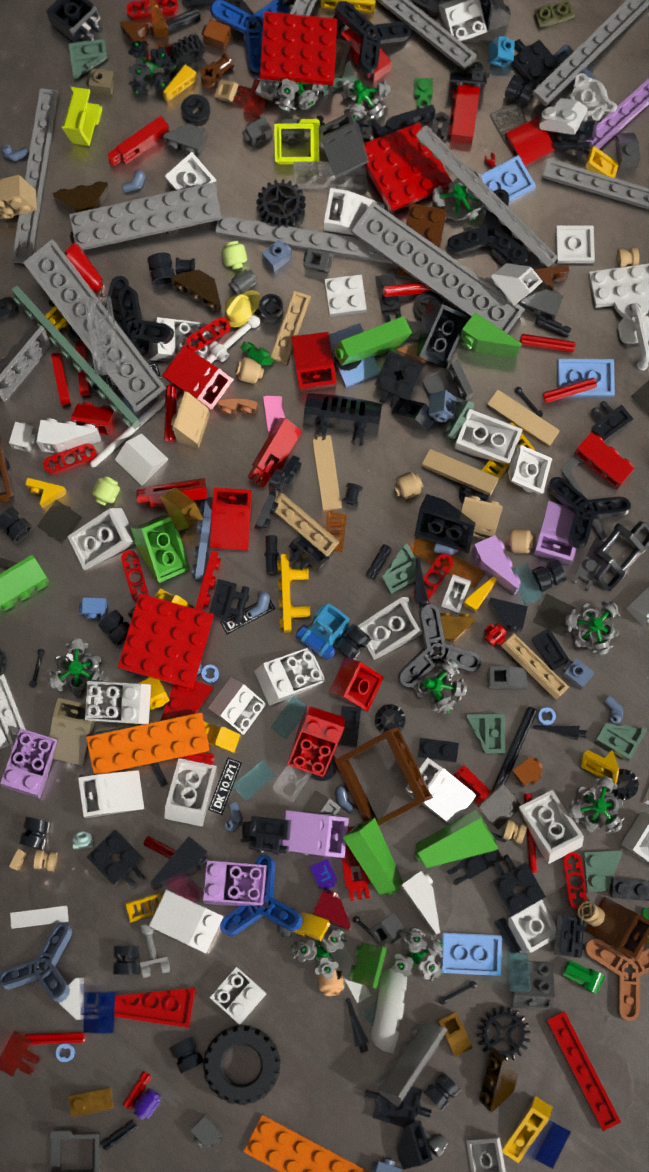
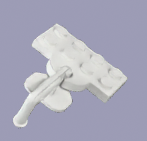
M649 264L589 272L595 308L614 306L616 311L624 317L618 324L620 339L626 344L639 343L641 360L638 361L637 367L640 370H646L649 363V316L646 315L649 311Z

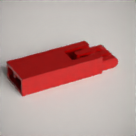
M159 116L117 145L107 155L109 164L115 166L123 161L126 165L161 141L164 134L169 132L168 123L162 116Z
M279 418L252 463L253 468L248 474V478L250 480L253 479L254 483H259V486L264 488L276 469H281L302 430L288 419ZM270 454L273 456L272 460L268 459Z
M205 478L139 488L136 490V501L138 503L150 502L151 507L164 505L160 496L173 488H177L193 501L208 499Z
M355 826L348 827L347 833ZM346 843L345 856L341 858L345 887L349 890L350 901H354L353 893L357 892L358 900H362L361 891H365V898L368 899L370 898L368 888L370 879ZM360 866L361 879H359L357 871L353 872V880L351 867Z

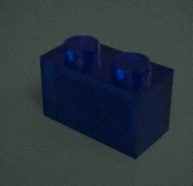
M84 992L83 1033H114L115 992Z
M550 1120L532 1157L553 1169L571 1131Z

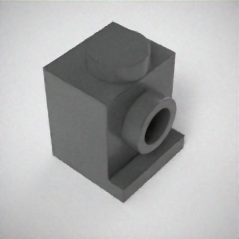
M261 114L260 119L249 122L242 133L247 142L250 141L252 146L272 137V128L264 115Z
M303 118L281 120V123H300V120ZM281 129V138L287 142L301 140V143H305L304 129Z
M308 248V252L306 251L303 257L304 266L330 272L334 254ZM321 257L320 263L317 264L316 258Z

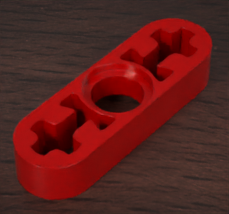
M140 0L130 2L126 6L127 16L133 21L173 16L179 10L177 0ZM168 4H172V9H169ZM150 5H155L157 10L149 12L147 8ZM134 8L137 10L136 14L132 12Z
M217 318L188 336L184 340L183 345L196 353L225 335L230 330V323L226 318ZM221 324L223 325V328L219 329L218 331H215V328ZM203 331L210 333V340L203 337ZM199 340L195 346L190 345L191 342Z
M75 343L76 351L88 363L85 343ZM83 371L78 372L81 396L91 394L90 384L86 381V375Z
M60 352L51 354L60 402L62 406L71 404L62 356Z
M86 443L47 457L43 462V468L49 475H56L91 462L97 456V451L92 444ZM86 449H89V451H93L90 453V457H87V455H82L85 453ZM78 451H79V454L82 455V456H80L81 459H82V460H80V461H79V457H78V455H77V453H76V452H78ZM70 454L74 455L75 461L72 464H67L65 457ZM59 458H61V461L64 465L63 467H61L60 464H57L60 463L58 460ZM52 461L54 464H57L54 470H51L50 467L47 468Z
M127 550L122 554L121 561L131 597L137 603L138 597L135 598L138 595L137 586H140L141 592L145 593V595L149 596L137 553L133 550ZM128 555H131V557L133 558L135 557V559H133L132 561L134 565V568L132 569L130 567L129 562H125V560L128 559ZM137 572L140 574L141 578L138 582L130 581L132 573Z
M448 554L438 556L423 577V580L429 586L434 587L432 591L429 588L426 591L428 600L453 567V558ZM447 557L449 558L450 566L443 567L442 571H445V573L442 575L433 568L435 566L439 568L442 564L440 559H446ZM433 572L439 575V581L435 584L430 583L428 580L429 574Z
M570 852L564 857L563 864L569 904L573 909L578 910L577 904L572 902V900L576 899L575 893L571 894V890L582 888L583 893L579 892V898L583 899L584 902L587 901L581 857L575 852ZM570 856L578 859V863H575V870L580 869V873L572 872L568 874V870H572L571 864H567ZM574 875L581 879V884L578 887H573L570 884L569 880Z

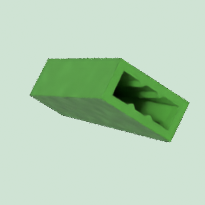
M403 316L341 340L334 348L335 356L342 366L387 353L392 348H399L411 335L412 331Z
M475 810L416 843L417 852H415V855L420 863L424 862L426 867L429 868L495 851L499 848L479 812Z
M373 818L357 824L343 836L345 842L380 895L396 893L399 891L398 887L404 882L376 819Z

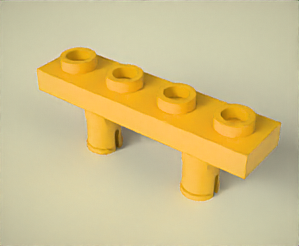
M281 554V560H277L278 571H282V579H278V590H282L283 596L279 597V609H283V616H279L280 628H284V633H292L291 620L293 618L310 617V606L291 605L290 582L292 580H308L309 572L308 568L302 571L300 569H291L289 567V554Z

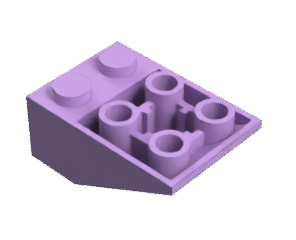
M548 501L533 555L552 561L558 560L560 563L570 566L576 548L572 547L568 542L574 513L566 506Z
M496 535L474 544L471 553L478 568L490 578L493 576L497 578L496 583L510 594L516 595L521 582L518 575L514 574L511 569L513 565L509 556L506 557L503 552L505 548L501 539H497Z
M20 728L0 782L2 787L40 799L48 778L58 740Z
M286 810L285 819L291 820L289 840H282V845L289 846V851L344 858L346 842L343 836L347 834L348 817Z
M207 861L204 904L263 906L266 865Z

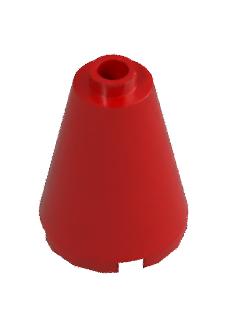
M75 242L65 251V255L93 292L97 293L103 287V278L80 245Z

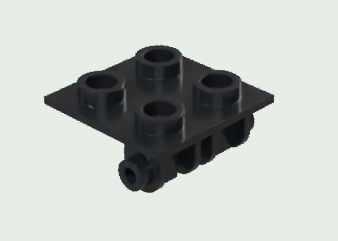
M476 62L473 65L472 74L450 72V82H453L454 85L472 83V86L477 87L487 84L483 64Z

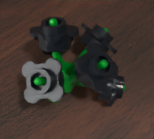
M134 41L131 43V49L128 51L129 55L141 58L137 59L135 64L128 68L129 73L136 77L133 79V82H129L133 92L137 94L148 93V90H146L147 82L143 79L149 73L152 75V90L159 89L162 91L166 88L167 81L171 78V72H174L176 65H174V61H171V55L167 56L165 47L160 46L158 49H152L150 52L151 60L144 58L147 53V41ZM163 68V73L166 75H163L161 72L154 73L153 69Z

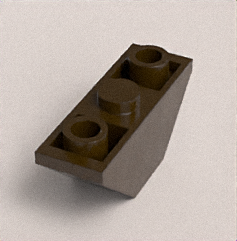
M99 181L89 186L79 185L74 189H60L54 192L53 196L56 204L73 214L99 208L109 195L110 190L108 182Z
M199 269L173 275L171 281L174 289L181 293L183 291L186 292L196 302H203L205 307L211 311H221L219 294L213 277Z
M496 1049L491 1050L479 1099L489 1112L496 1110L514 1092L518 1078L517 1072Z

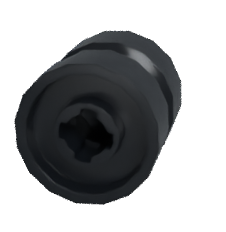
M514 74L507 86L504 97L513 101L517 99L519 104L528 107L533 98V91L538 85L530 81L525 83L523 78Z
M161 252L149 256L147 261L149 270L152 271L150 273L152 285L165 286L171 284V278L175 275L174 269L171 268V255Z
M266 294L259 302L260 319L265 324L276 325L283 319V302L276 294Z
M14 507L8 508L0 515V529L3 532L7 531L6 535L14 543L22 540L32 529V525L25 518L21 519V514Z
M558 560L547 563L546 568L540 566L532 569L534 581L540 592L552 588V584L559 586L567 582L564 569Z
M117 609L106 615L98 624L105 634H109L108 638L115 646L122 644L126 640L130 627L128 622H123L124 617Z
M352 624L346 631V636H342L335 645L345 655L355 660L361 653L360 648H365L372 639L361 628Z
M26 817L23 826L25 832L21 833L19 844L44 850L47 840L44 836L48 834L51 823Z
M114 946L113 957L116 959V962L113 963V975L139 974V963L136 959L139 958L140 946Z
M192 1036L169 1047L172 1057L178 1060L176 1065L180 1074L204 1062L200 1052L195 1050L197 1045Z
M442 1071L436 1078V1084H430L424 1093L443 1111L450 1103L449 1098L456 1097L461 1089Z

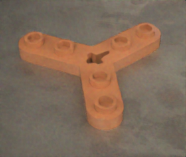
M589 940L585 945L586 954L619 975V1015L626 1021H634L640 1013V976L649 972V948L642 952L638 961H635L602 940ZM628 964L631 965V968L635 969V972L631 973L630 981H628V973L624 972V968H628Z

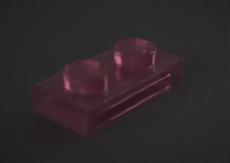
M188 876L167 884L179 896L194 903L204 894V891Z

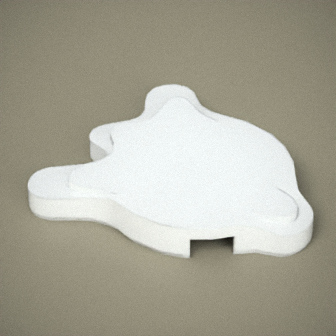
M579 73L575 77V88L572 95H570V100L579 101L587 107V113L582 121H587L589 116L593 120L598 121L605 112L612 113L617 110V104L608 98L607 91L600 81L589 78L584 73Z

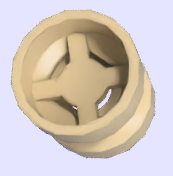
M630 247L629 250L624 248L617 250L619 267H626L628 264L632 266L639 265L640 260L637 247Z
M507 820L502 838L506 840L513 839L516 843L522 844L527 825H518L512 820Z
M37 849L34 869L46 868L47 871L54 872L58 853L52 851L46 853L44 850Z
M586 901L579 906L578 916L589 925L599 926L604 921V911L594 903Z

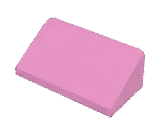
M263 396L268 436L279 418H285L282 396Z

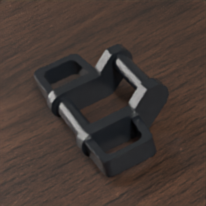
M639 521L631 531L617 523L614 526V531L600 548L597 547L593 553L604 564L595 574L594 578L603 589L611 591L626 575L625 572L637 557L646 551L649 546V526L647 523ZM644 528L647 536L641 543L636 538V535ZM619 535L624 537L634 548L633 552L621 566L606 553ZM610 568L615 576L606 584L603 576Z

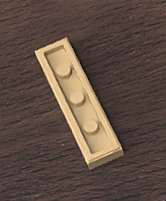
M293 290L270 355L274 358L273 361L288 365L293 351L291 337L298 336L311 300L310 295Z
M500 390L496 391L487 404V407L513 422L516 426L548 447L551 446L560 433L559 429Z
M327 435L323 441L322 436L318 437L317 440L313 437L312 442L323 512L340 510L342 505L331 435Z
M432 449L429 450L422 463L423 468L491 496L499 481L498 477Z
M281 493L277 500L279 506L275 513L326 557L329 556L340 541L284 493Z
M514 633L501 645L556 700L569 688Z

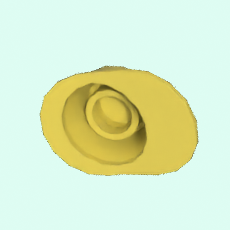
M248 290L244 294L234 295L226 301L224 308L225 318L229 321L230 327L235 328L244 325L259 308L261 295L257 291Z

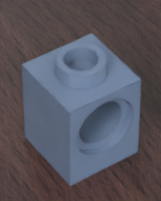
M447 390L430 394L428 414L438 422H446L449 419L455 418L457 398Z

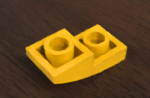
M297 911L301 914L303 922L299 929L292 932L303 937L306 934L321 941L330 922L321 917Z

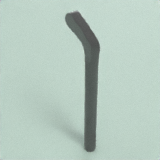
M575 454L564 465L562 474L569 484L584 495L571 472L577 464L583 461ZM594 519L593 527L602 541L608 538L599 520Z

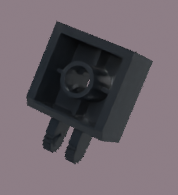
M56 0L46 10L50 23L74 43L78 42L83 36L90 41L95 39L89 31L91 28L97 33L102 32V28L97 24L100 20L98 9L89 0Z
M395 348L390 349L374 384L384 389L379 401L384 403L389 392L395 394L390 403L392 408L395 407L399 397L409 400L417 387L427 363ZM402 370V375H404V378L398 377L397 372Z
M116 829L87 856L114 886L124 879L135 889L137 887L136 883L127 876L132 870L140 879L144 880L146 878L136 867L144 859L143 856ZM113 853L120 854L118 862L111 861Z
M507 854L504 856V861L511 871L504 873L501 864L497 860L494 861L493 864L500 877L490 883L508 916L512 917L544 899L546 896L527 862L515 867ZM515 884L522 887L521 895L514 893Z

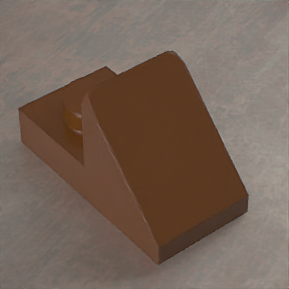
M128 21L120 22L121 32L130 43L134 41H147L144 36L149 33L148 24ZM149 44L146 46L147 53H146L145 56H147V55L149 54V52H148V46H149Z
M568 264L534 269L543 281L538 286L544 290H553L552 280L562 281L568 277Z

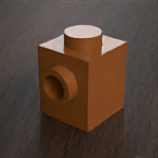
M210 19L208 25H204L202 30L204 43L225 50L231 36L230 26L218 20Z
M530 756L511 773L520 785L524 787L529 782L533 785L541 779L540 774L543 772L541 769L543 766L537 758L533 759Z

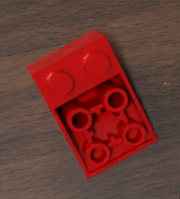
M328 331L292 336L299 392L336 387L337 383Z
M184 345L162 374V377L183 393L188 392L209 410L214 408L233 381L221 369Z
M214 487L210 548L248 551L252 490Z
M307 705L287 765L324 777L344 730V717Z

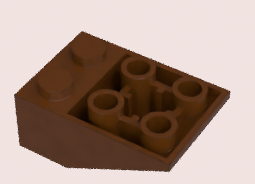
M604 896L598 907L604 911L605 919L599 926L588 924L586 932L638 961L649 941V920Z

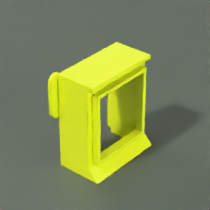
M71 87L73 94H71L64 126L61 128L72 144L90 146L94 127L100 121L102 106L88 103L90 89Z
M302 119L300 123H275V162L278 164L319 162L320 121L318 119ZM281 129H311V157H282Z

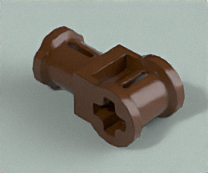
M223 54L222 58L216 63L213 61L201 68L200 76L203 87L207 89L215 87L222 78V74L229 68L232 69L234 67V63L227 54Z

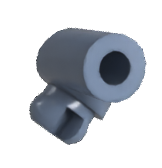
M340 784L335 789L336 803L351 813L355 805L347 799L348 790L345 784Z

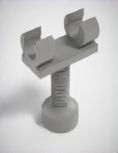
M149 923L139 925L140 933L145 935L150 957L149 961L140 962L143 978L151 977L149 964L160 962L162 973L170 972L168 956L158 958L156 955L154 939H152V933L155 929L149 927Z

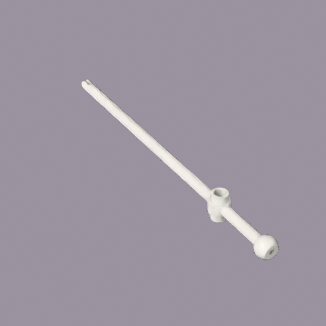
M253 314L244 325L222 344H218L216 341L213 342L208 348L211 354L206 360L210 363L218 359L224 362L229 357L227 349L250 328L259 326L260 319L258 316ZM165 395L139 418L141 425L137 429H134L132 426L127 428L90 462L91 467L98 466L165 405Z

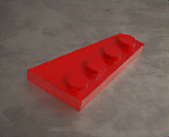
M196 680L193 690L174 684L169 696L170 701L167 702L160 721L197 713L214 687Z
M196 988L113 996L110 1016L190 1028Z

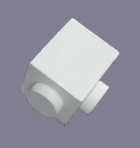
M21 421V423L15 422L9 441L11 448L30 452L32 444L36 443L38 436L34 426L26 421Z

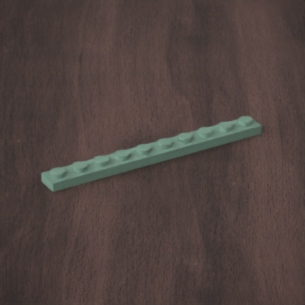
M17 285L11 289L14 294L13 300L17 305H23L26 308L24 312L31 320L33 318L36 319L38 322L36 325L42 326L50 335L48 337L55 346L59 345L62 348L61 353L67 360L71 358L74 361L72 364L79 373L83 371L86 375V381L91 386L95 385L99 389L97 393L103 400L107 398L111 402L109 406L115 413L120 412L123 416L121 418L128 427L131 425L134 429H137L141 424L131 410Z

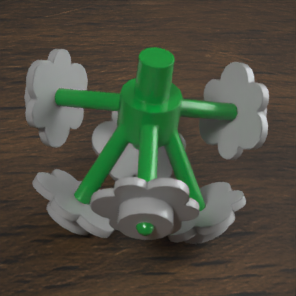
M469 168L483 182L480 173ZM458 179L449 184V190L446 194L441 186L434 188L433 200L437 203L438 207L445 206L446 197H454L456 205L453 208L447 209L446 217L453 221L467 218L469 221L475 220L479 215L478 212L481 210V207H484L485 204L480 199L469 194L466 190L467 186L462 185ZM466 197L470 198L472 201L470 206L466 200ZM460 201H463L469 212L468 214H466L465 209H461L459 206Z

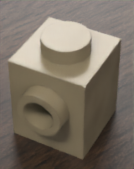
M92 68L91 74L87 75L86 81L90 93L112 96L115 83L114 72Z

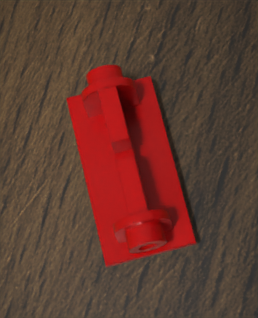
M465 765L453 775L459 782L476 794L473 801L478 806L491 793V790Z

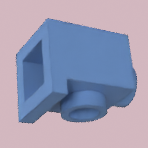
M83 598L82 603H79V614L87 616V619L96 620L98 617L103 619L107 615L108 601L106 598Z

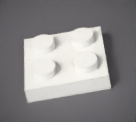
M556 226L557 263H594V226Z
M362 275L325 279L330 317L367 311Z

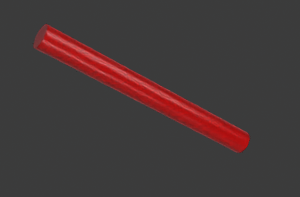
M524 794V803L532 800V794ZM527 827L529 868L532 873H537L535 841Z

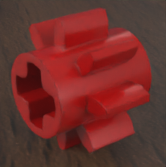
M490 623L484 629L486 634L483 635V638L491 646L495 644L500 646L506 641L504 636L507 632L499 623L495 625Z

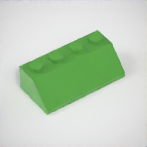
M33 554L0 574V611L12 608L14 606L13 603L19 599L23 601L34 590L39 591L47 586L46 583L49 580Z

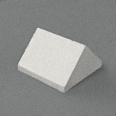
M139 434L126 441L115 461L142 486L168 461V458L143 434Z
M75 978L69 985L70 993L64 1001L59 1002V1004L76 1020L85 1018L84 978Z
M497 1135L466 1141L472 1172H505L500 1138Z

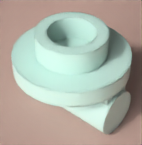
M79 832L72 839L73 849L93 848V840L90 833Z

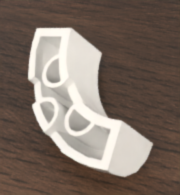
M392 968L387 969L380 976L377 1007L370 1033L371 1040L375 1046L388 1053H394L399 1035L400 1019L402 1020L405 1004L403 1003L404 994L407 987V977L399 972L394 973Z

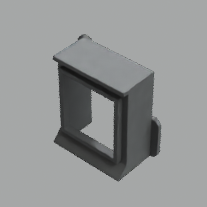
M52 1131L50 1133L51 1172H100V1133H72L71 1131ZM61 1139H93V1170H60Z

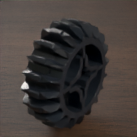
M275 179L273 185L268 182V188L262 187V192L258 193L259 199L256 200L260 218H265V223L271 221L270 225L272 227L274 224H278V228L281 225H285L287 228L288 223L294 226L295 220H301L300 215H304L303 209L306 208V203L304 202L306 198L302 195V189L298 190L297 184L292 186L291 181H288L286 184L284 179L281 180V183H278ZM276 194L274 199L267 202L272 195ZM279 198H280V201L283 202V204H284V205H283V209H282V206L279 205ZM296 205L290 213H286L289 208Z
M503 1006L499 1008L500 1013L497 1012L496 1008H492L494 1015L491 1016L489 1012H486L485 1015L488 1017V1020L480 1019L481 1022L485 1023L484 1027L477 1026V1029L483 1030L482 1033L476 1034L477 1037H483V1040L479 1041L478 1044L486 1045L482 1051L485 1053L490 1050L488 1057H490L491 1050L495 1049L494 1046L504 1041L511 1049L497 1051L507 1061L508 1055H510L512 1060H515V1052L522 1056V1052L519 1050L520 1047L527 1050V1046L523 1045V1042H530V1039L525 1038V1034L529 1035L531 1031H525L524 1028L528 1027L529 1023L522 1024L521 1022L525 1019V1016L522 1015L517 1018L518 1010H515L512 1015L511 1007L507 1008L506 1013ZM499 1017H509L514 1021L507 1026H502L496 1019ZM492 1024L496 1034L489 1042L488 1028ZM518 1026L520 1035L517 1044H515L512 1039V1032ZM499 1028H503V1030L508 1029L506 1033L508 1039L499 1038L501 1035Z

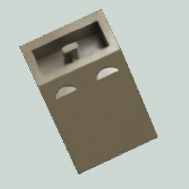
M57 698L49 734L50 738L58 740L53 759L84 766L88 751L86 737L92 735L95 721L85 720L86 704Z

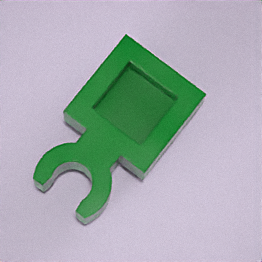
M414 78V98H419L416 105L417 109L420 108L422 103H425L427 106L431 105L428 98L433 97V78Z
M243 341L240 347L261 365H271L274 360L266 349L261 347L258 349L251 342L247 344Z

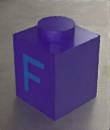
M328 859L310 866L319 889L323 888L326 891L335 887L334 882H337V878Z

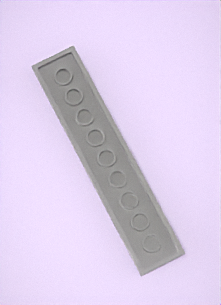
M375 202L371 203L351 230V233L470 318L476 312L508 334L525 310L519 304L513 305L502 292Z
M51 239L23 262L135 411L138 412L167 389L55 240Z

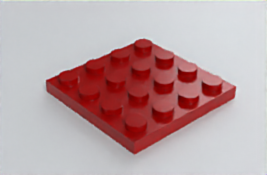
M264 11L260 79L277 81L288 79L298 83L333 86L337 19Z
M420 123L364 143L369 160L364 166L389 212L432 196L434 188L441 186L443 191L449 189V184L453 183L442 162L433 156L432 151L427 146L419 142L416 134L422 129Z
M139 593L118 669L193 690L214 614Z

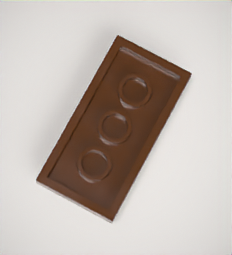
M410 203L406 225L440 248L447 210ZM398 267L397 277L417 280Z

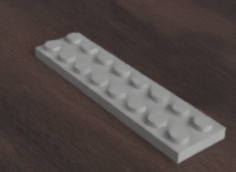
M214 182L69 214L74 240L80 245L82 250L222 219Z

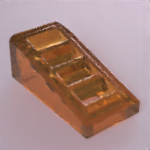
M149 0L154 37L169 36L168 25L156 0Z
M328 512L326 530L332 534H340V538H336L340 541V544L333 550L336 552H343L347 522L346 513ZM332 518L342 519V523L331 521ZM331 526L341 527V530H333L330 528Z

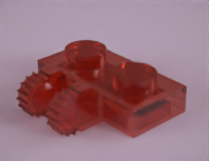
M254 79L252 88L239 85L237 88L239 93L249 95L248 98L235 95L233 100L237 104L245 105L244 115L260 119L268 99L255 94L261 80Z
M14 1031L0 1056V1070L12 1077L17 1069L31 1075L34 1068L23 1062L22 1059L24 1057L26 1061L38 1064L39 1057L28 1051L32 1040Z

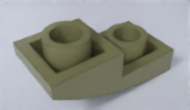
M564 0L554 5L549 3L534 9L540 27L554 25L575 18L569 0Z

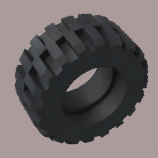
M249 1025L232 1026L216 1035L208 1045L204 1055V1077L211 1091L221 1100L223 1099L230 1104H252L263 1099L275 1086L280 1073V1055L271 1037L260 1029ZM238 1045H246L253 1048L261 1060V1069L258 1076L247 1084L232 1082L223 1070V1060L226 1053Z

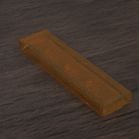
M419 537L416 538L411 547L413 555L431 565L442 554L434 552L435 544ZM454 554L450 555L453 558L454 564L448 575L453 576L454 574L470 580V587L476 589L485 572ZM441 558L440 562L442 564L438 569L442 571L444 566L449 567V558Z

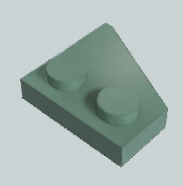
M105 39L69 43L74 79H77L108 59Z
M470 401L456 403L455 418L448 421L444 428V431H446L445 437L449 439L457 437L467 419L465 417L469 408L473 409L474 403Z
M408 544L403 545L381 577L390 594L416 581V558Z
M468 714L467 718L485 753L506 754L505 714Z
M606 723L595 742L610 751L613 750L615 754L629 761L647 729L644 727L631 728L630 726H616L615 724Z
M622 850L583 853L587 893L608 891L611 878L614 876L621 858Z

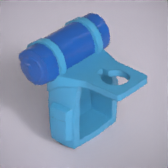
M329 603L322 605L313 616V622L309 626L304 624L299 627L295 636L301 643L310 647L326 660L334 656L336 647L333 644L337 637L341 638L344 635L350 618Z

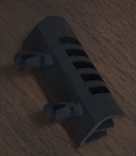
M307 393L303 425L316 426L314 438L317 440L321 432L322 441L326 439L327 428L352 431L351 443L355 445L357 438H359V446H362L365 433L378 435L382 404L352 397Z

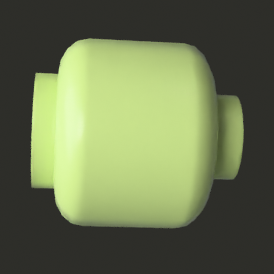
M238 241L224 244V248L221 250L224 265L232 267V270L242 268V264L248 260L244 245L239 244Z
M107 476L99 478L92 491L93 496L96 497L95 501L102 505L114 503L120 491V487L117 485L118 482Z

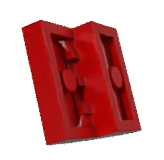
M538 117L505 133L512 150H515L516 154L519 155L524 166L556 150L547 131L540 129L541 121Z

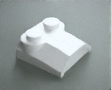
M560 98L542 111L540 129L575 135L587 113V107L579 101Z
M192 152L164 176L168 185L175 190L216 181Z
M519 445L512 456L508 472L509 480L521 486L528 493L543 494L552 458Z
M543 900L508 918V925L520 948L527 954L537 950L556 937V925L543 904Z

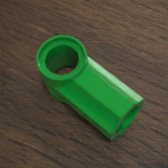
M569 960L562 974L594 994L598 993L605 979V975L591 968L587 969L572 960Z

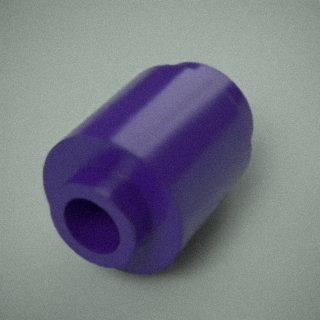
M151 1088L143 1091L133 1106L135 1109L134 1114L142 1120L145 1117L149 1119L160 1104L161 1096Z

